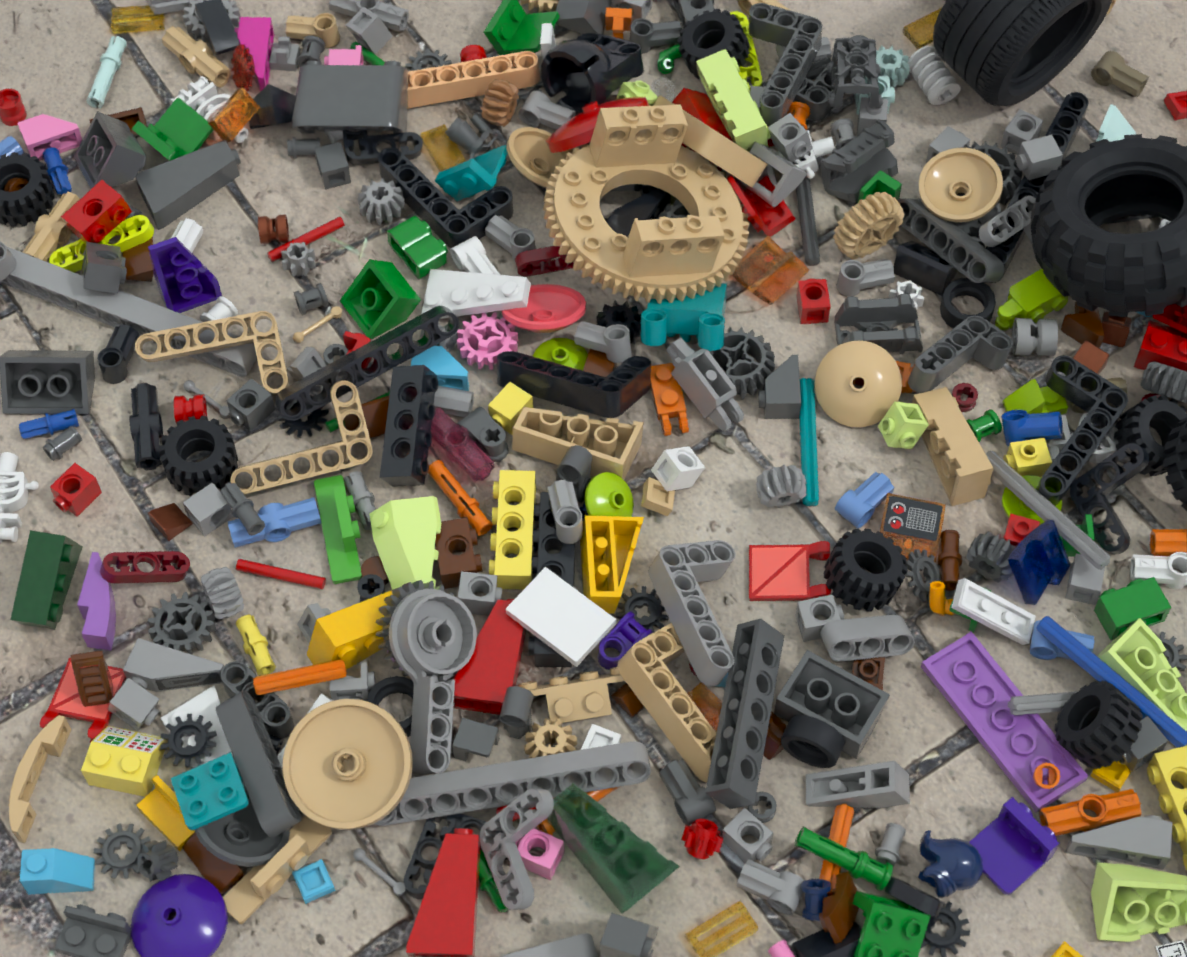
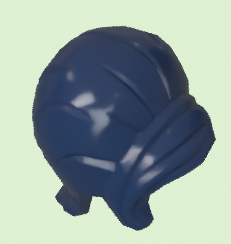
M931 830L925 831L920 840V854L930 865L919 873L918 879L935 888L938 898L948 897L955 893L956 890H967L974 887L979 882L983 872V859L978 850L966 840L959 838L933 839L930 836Z

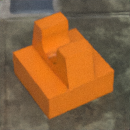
M606 7V30H613V37L623 39L624 31H630L632 9Z

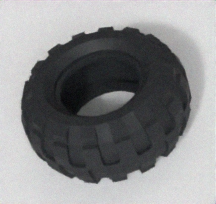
M1142 134L1124 135L1122 140L1109 142L1107 139L1091 143L1089 150L1083 153L1074 151L1062 160V165L1057 170H1051L1045 179L1031 212L1032 247L1035 259L1041 269H1043L1047 279L1064 297L1071 296L1078 306L1090 311H1094L1098 307L1104 308L1109 311V316L1127 317L1129 312L1144 311L1146 316L1164 313V308L1173 304L1180 307L1187 305V146L1177 144V138L1160 135L1156 139L1142 138ZM1135 215L1157 216L1170 221L1169 224L1160 229L1135 234L1112 233L1100 228L1101 225L1110 220Z

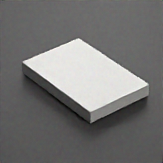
M546 567L505 609L508 616L576 667L616 625V619Z

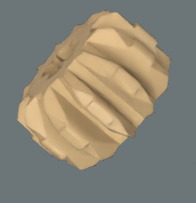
M545 718L544 726L534 723L532 725L533 732H527L525 735L527 744L524 746L525 754L530 755L529 758L576 751L574 747L577 745V737L571 735L572 727L570 725L562 727L560 719H557L554 724H550L549 719Z

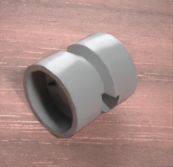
M1015 318L1012 327L1013 355L1030 356L1035 351L1038 356H1055L1058 345L1057 320L1039 319L1037 323H1034L1030 318Z

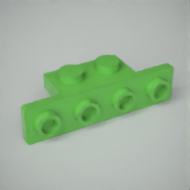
M342 475L316 479L314 486L333 584L359 580L362 578L355 539L361 538L358 521H351L350 513L356 512L353 495H346Z

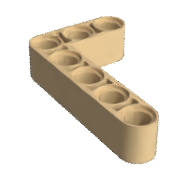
M659 95L653 106L675 104ZM683 110L688 127L682 143L753 188L768 164Z
M258 311L141 335L135 343L137 354L146 362H158L254 343L264 388L273 396H277L282 389L289 386L275 317L267 311ZM259 320H270L272 322L271 329L265 333L259 332L256 329V324ZM234 324L243 327V334L238 338H231L228 335L229 327ZM205 330H211L215 333L214 340L209 344L201 343L199 340L200 334ZM178 335L184 336L186 338L185 346L181 349H173L171 347V340ZM148 341L157 343V350L152 355H145L142 352L143 345ZM265 348H276L278 350L277 357L271 361L263 359L262 352ZM280 375L283 377V385L278 389L270 388L267 382L270 376Z
M341 380L336 382L330 390L341 441L240 466L232 472L230 477L231 484L236 483L235 478L238 473H249L253 479L252 484L247 488L239 487L243 494H248L368 462L373 453L356 386L349 381ZM342 385H347L352 390V396L346 402H341L336 397V390ZM348 414H355L359 418V425L354 430H347L343 425V420ZM361 442L366 446V454L358 459L352 457L350 451L352 445ZM327 450H334L338 454V461L332 466H327L322 462V455ZM299 457H305L310 462L309 469L304 473H298L293 469V463ZM272 464L277 465L281 469L280 477L273 481L268 480L264 475L265 468Z
M672 623L635 643L618 661V671L693 773L701 781L707 782L716 731L665 665L685 651Z

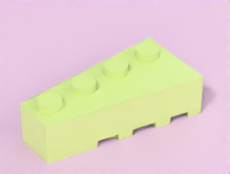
M724 49L697 60L696 65L700 80L733 142L750 152L755 142L768 146L767 139L771 138V135L760 115L756 102L750 96L746 80L741 79L738 73L740 69L735 57L730 58L727 50Z

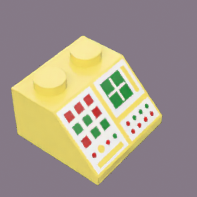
M107 726L91 741L81 772L88 785L146 797L152 790L154 784L152 778L157 775L165 750H161L160 745L168 743V741L160 738V736Z

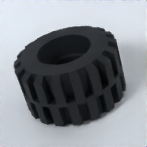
M714 9L713 12H709V10L703 11L702 15L699 16L697 14L693 17L692 21H688L685 24V29H681V37L678 38V48L689 71L697 79H700L696 65L697 60L726 49L730 58L735 57L738 66L743 67L746 63L745 58L749 57L748 49L750 45L737 17L734 14L731 15L729 11L724 10L721 12L720 9Z
M13 152L9 156H6V154L1 155L0 223L3 225L9 223L10 226L16 227L17 224L26 226L30 221H33V223L37 222L38 217L48 213L46 209L52 208V200L55 198L54 189L45 165L35 156L30 158L28 153L19 155L18 152ZM12 178H22L29 181L24 188L18 191H4L6 183Z
M1161 395L1158 398L1151 396L1124 412L1120 416L1121 420L1117 421L1115 428L1118 431L1114 433V439L1118 440V444L1115 445L1117 450L1129 443L1140 445L1148 452L1149 462L1145 469L1139 473L1143 475L1149 473L1150 476L1166 473L1167 469L1163 468V459L1166 458L1164 453L1165 444L1169 441L1168 436L1172 429L1176 428L1180 421L1187 418V409L1184 406L1179 407L1178 401L1174 399L1168 401L1167 396ZM1150 427L1159 434L1162 446L1152 437ZM1132 452L1130 454V462L1135 464L1137 462L1136 456L1138 454Z
M195 416L188 417L189 421L183 422V420L176 422L177 427L171 426L167 430L168 436L163 435L161 439L162 445L159 446L160 459L170 484H173L174 488L179 492L184 490L185 495L189 496L192 493L199 492L211 483L220 489L225 487L226 481L231 482L232 472L238 468L237 452L227 427L224 424L220 425L219 420L214 418L208 421L207 416H201L200 419H195ZM202 450L212 452L203 461H186L194 452Z
M858 528L853 529L851 533H844L842 538H839L824 566L825 571L823 574L824 578L827 579L826 585L828 589H833V596L836 599L841 598L843 600L842 603L846 606L848 604L852 605L853 609L859 611L861 608H864L865 611H873L874 608L877 610L882 609L885 604L888 605L906 577L905 574L908 567L905 565V562L907 560L906 556L901 555L902 549L900 546H895L893 544L894 540L890 537L885 538L883 533L879 531L874 533L871 529L867 528L864 531Z
M1107 681L1091 682L1089 686L1081 687L1063 705V709L1057 717L1058 722L1055 724V731L1057 732L1055 737L1063 748L1087 767H1093L1094 769H1100L1102 766L1108 767L1114 761L1120 760L1122 755L1128 753L1131 745L1136 742L1137 734L1142 728L1140 723L1143 719L1142 713L1139 712L1140 708L1111 683Z

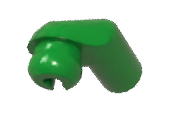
M678 44L659 53L657 68L662 74L671 73L674 68V60L682 57Z

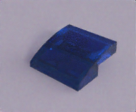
M1047 520L1035 528L1017 545L1007 559L1025 604L1032 605L1037 604L1048 584L1059 585L1071 566L1054 520Z

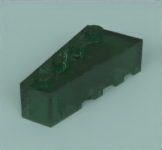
M574 783L553 799L554 807L552 813L546 818L621 914L626 912L680 867L671 859L667 860L658 853L657 848L648 841L644 842L630 831L631 828L624 822H619L606 812V808Z

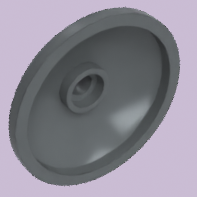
M244 786L249 800L245 808L197 828L195 833L202 845L219 859L239 866H259L267 864L287 844L290 828L275 838L269 837L259 823Z

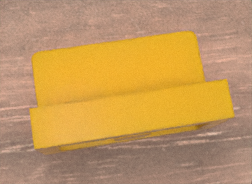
M156 775L152 778L155 789L136 806L180 852L183 845L194 835L195 830H190L186 826L175 792Z

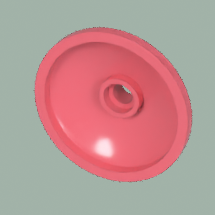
M553 284L531 285L527 307L501 310L509 323L520 329L535 333H551L576 323L586 311V301L582 294L569 287Z

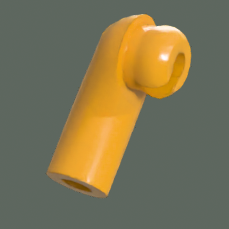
M940 581L931 582L929 589L930 609L940 616H945V614L954 615L955 613L949 611L953 599H946L945 584Z

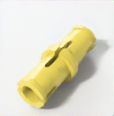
M253 615L240 617L235 624L243 638L245 653L250 655L258 675L262 676L272 673L276 669V665L268 652L266 637L261 635Z

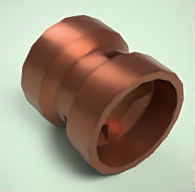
M286 214L277 215L276 218L258 217L261 244H269L272 240H278L280 243L289 242Z

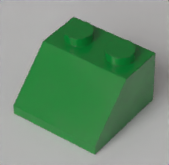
M371 259L368 260L340 299L342 305L370 339H374L406 321L421 301L420 297L392 262Z

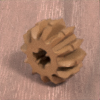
M495 79L491 82L488 90L485 91L481 107L482 118L490 122V124L505 127L515 114L519 98L518 87L505 80Z

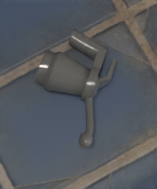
M477 112L470 121L482 134L480 138L467 121L459 117L445 132L450 141L468 150L469 160L474 159L475 154L478 152L487 151L496 140L494 137L488 145H483L484 140L492 130Z

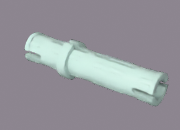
M115 36L110 38L107 51L101 56V66L86 100L91 107H103L116 70L120 69L122 63L120 61L127 43L119 36H116V40Z

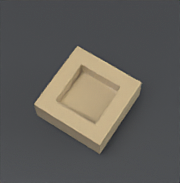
M649 477L643 486L641 506L668 516L673 510L675 490L666 491L658 480Z

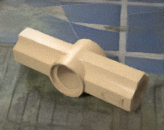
M171 26L166 30L162 38L163 45L179 58L181 64L189 73L194 74L196 72L200 76H204L209 84L213 82L219 88L227 83L228 78L231 76L230 69L213 55L212 50L203 40L195 41L180 27Z
M71 192L63 193L49 215L44 214L38 219L35 226V235L22 253L48 262L51 254L58 246L63 247L68 243L72 232L61 216L80 200L76 194Z

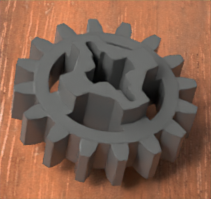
M184 592L182 598L177 599V596L173 593L171 594L172 601L160 600L161 609L152 608L155 618H148L150 626L148 632L151 639H154V643L179 651H187L188 654L193 655L192 649L196 647L202 651L204 650L202 642L212 641L209 632L216 631L213 622L216 619L213 610H210L209 603L207 601L201 603L199 595L196 594L192 599H189L188 593Z

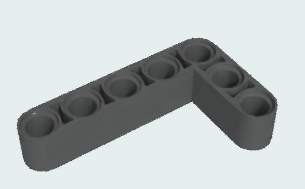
M756 3L749 10V34L754 38L786 47L760 98V115L766 125L771 126L786 116L820 50L823 25L819 19L765 3Z

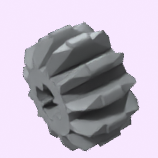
M382 178L380 182L376 183L371 179L370 186H362V193L358 194V204L360 205V213L362 216H366L369 223L377 220V223L381 225L382 221L385 220L391 223L392 217L400 218L401 210L405 206L403 191L400 187H396L393 180L386 183Z
M785 465L781 467L773 466V469L764 470L762 474L756 477L758 498H760L761 504L767 505V507L777 506L780 508L784 505L789 506L791 503L799 502L801 498L806 496L807 483L805 475H803L802 469L796 468L794 465L787 467Z
M216 568L202 575L201 583L204 595L217 619L230 618L243 611L244 603L241 591L229 568Z

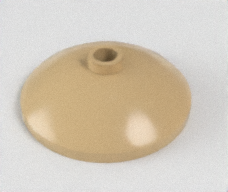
M532 127L519 128L512 132L506 144L508 156L520 174L529 181L547 188L551 174L554 173L555 167L559 166L561 159L565 160L568 152L573 154V149L551 153L546 143V140L552 135L551 133Z
M953 148L935 155L924 166L919 178V194L924 206L933 215L950 222H968L983 217L996 206L1003 189L1002 173L996 162L987 154L972 148ZM958 193L965 194L964 196H957Z
M850 341L833 348L820 362L815 376V393L821 408L831 419L849 427H867L880 422L894 401H899L902 390L901 373L894 358L882 347L867 341ZM855 378L863 379L864 386L857 389L853 386Z

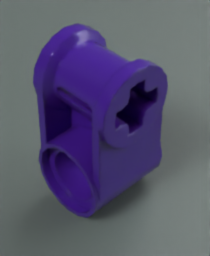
M631 611L600 642L597 659L601 667L606 670L618 667V661L635 643L654 633L651 629L646 630L634 618L635 614ZM615 648L620 655L612 658L607 656L604 650Z

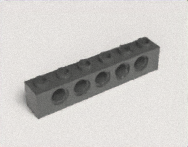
M761 618L737 625L732 650L734 664L728 671L705 790L707 795L729 809L755 804L784 642V635Z

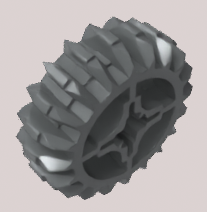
M986 141L981 146L976 142L971 147L966 145L964 148L979 150L996 162L1003 178V189L998 203L1006 205L1015 194L1023 176L1022 171L1018 169L1015 153L1007 154V147L999 149L997 142L993 146H989ZM958 193V194H957V196H964V195H965L964 193Z
M742 326L738 331H733L729 327L727 333H724L723 347L709 352L735 385L736 395H740L743 400L746 397V393L754 397L757 390H764L765 379L775 371V355L771 351L770 343H764L763 335L754 337L753 329L749 333H745Z
M1154 361L1148 363L1141 377L1142 388L1187 403V372Z

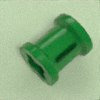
M991 409L985 411L983 416L973 421L970 419L966 420L978 442L992 433L997 435L1002 431L1001 421Z

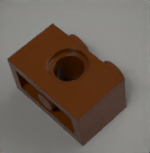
M468 517L442 521L441 533L436 534L435 546L436 550L439 551L438 564L444 589L459 587L461 571L472 573L483 571L480 554H474L473 546L478 545L476 529L469 528ZM455 551H463V552H464V553L461 554V555H454V554H452V553L455 552Z

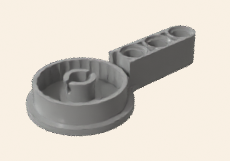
M422 589L404 597L395 608L389 625V642L393 656L398 665L411 677L414 685L410 746L413 759L412 770L419 775L443 773L449 767L455 679H447L454 676L468 663L474 653L477 640L475 621L467 606L455 596L437 589ZM436 630L438 631L439 638L436 636ZM432 693L435 695V701L432 698ZM431 724L433 726V732H431L430 729ZM429 755L431 757V764H429L428 760Z

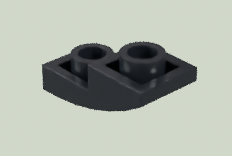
M208 0L195 4L196 13L205 28L206 38L215 56L240 49L235 29L222 0Z

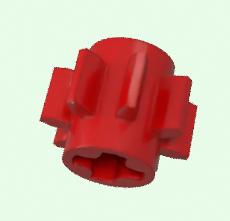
M696 819L695 822H692L691 826L685 825L681 840L685 841L684 847H687L686 851L688 854L698 859H708L710 856H713L714 851L720 852L724 838L719 836L721 831L718 830L716 823L707 819Z

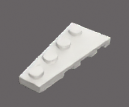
M430 269L421 314L437 306L449 308L457 317L527 307L531 283L527 277ZM443 316L440 319L449 318V316Z
M214 685L161 717V721L169 734L171 731L166 725L170 723L175 727L178 724L175 718L180 716L182 722L187 721V714H192V721H196L199 715L204 716L203 726L211 721L213 725L208 732L216 731L217 736L209 739V741L217 742V745L211 748L206 747V750L212 753L210 757L203 754L199 755L202 764L231 752L216 713V707L221 703ZM192 734L190 737L184 735L181 738L184 742L182 747L185 748L188 745L195 746L194 738L196 735ZM191 758L190 765L192 768L202 765H198L195 758Z

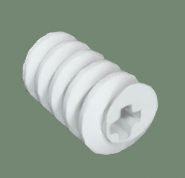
M924 46L910 57L908 61L910 73L915 81H917L924 95L927 96L929 102L933 105H942L953 100L960 93L961 88L958 83H955L956 80L951 75L950 70L945 68L944 61L935 53V48Z

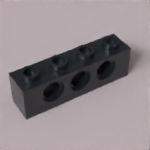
M425 365L393 367L380 478L393 487L424 485L425 475H427L429 470L427 458L428 450L432 443L431 424L435 416L434 398L435 392L438 390L437 375Z

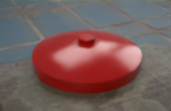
M646 97L622 98L598 105L597 101L591 102L582 107V113L560 126L546 140L547 146L551 153H557L591 142L600 108L649 106Z

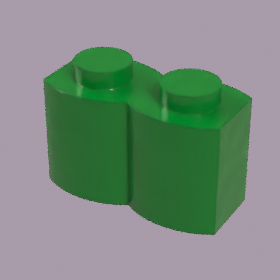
M414 215L387 231L389 245L418 279L430 274V269H438L447 264L446 254L448 249L441 239L437 240L432 235L431 228L426 221H421Z

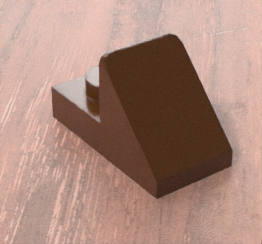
M1075 302V314L1064 316L1061 331L1080 344L1089 341L1100 348L1104 332L1098 308L1090 311L1078 306L1077 302Z

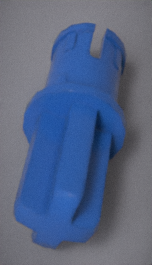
M47 148L42 153L48 168L47 172L50 180L53 182L56 193L62 196L63 193L66 194L72 191L67 176L68 168L63 164L57 148Z
M75 409L50 416L46 413V417L19 424L20 434L23 439L48 433L52 436L54 432L68 429L70 426L79 427Z

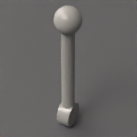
M187 380L184 383L186 391H192L196 395L204 394L206 402L217 409L222 418H229L228 406L222 407L196 388L193 381Z
M357 848L354 850L353 857L358 861L362 860L392 886L396 896H403L406 893L404 883L393 880L366 856L364 849Z

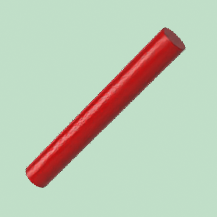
M339 216L267 252V255L271 262L282 258L281 252L287 251L290 243L305 242V245H308L344 227V221Z
M238 559L236 564V570L318 589H324L326 578L248 560Z

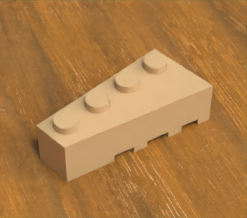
M947 387L914 395L912 404L919 405L929 424L922 434V438L951 506L985 498L988 485L991 483L990 478L993 466L960 411L956 398L951 395Z
M524 407L513 427L512 450L560 465L571 446H582L592 455L591 477L600 473L611 472L619 475L624 480L641 446L644 422L633 421V424L618 423L619 419L607 418L606 421L589 419V415L578 414V416L570 417L563 416L562 412Z

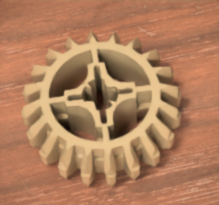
M886 192L870 194L866 199H860L855 206H852L848 212L844 213V218L838 221L839 226L834 230L833 238L838 245V249L847 257H850L852 260L858 257L863 259L866 255H870L882 246H886V243L893 239V235L899 231V226L903 223L905 215L903 208L896 198H893Z

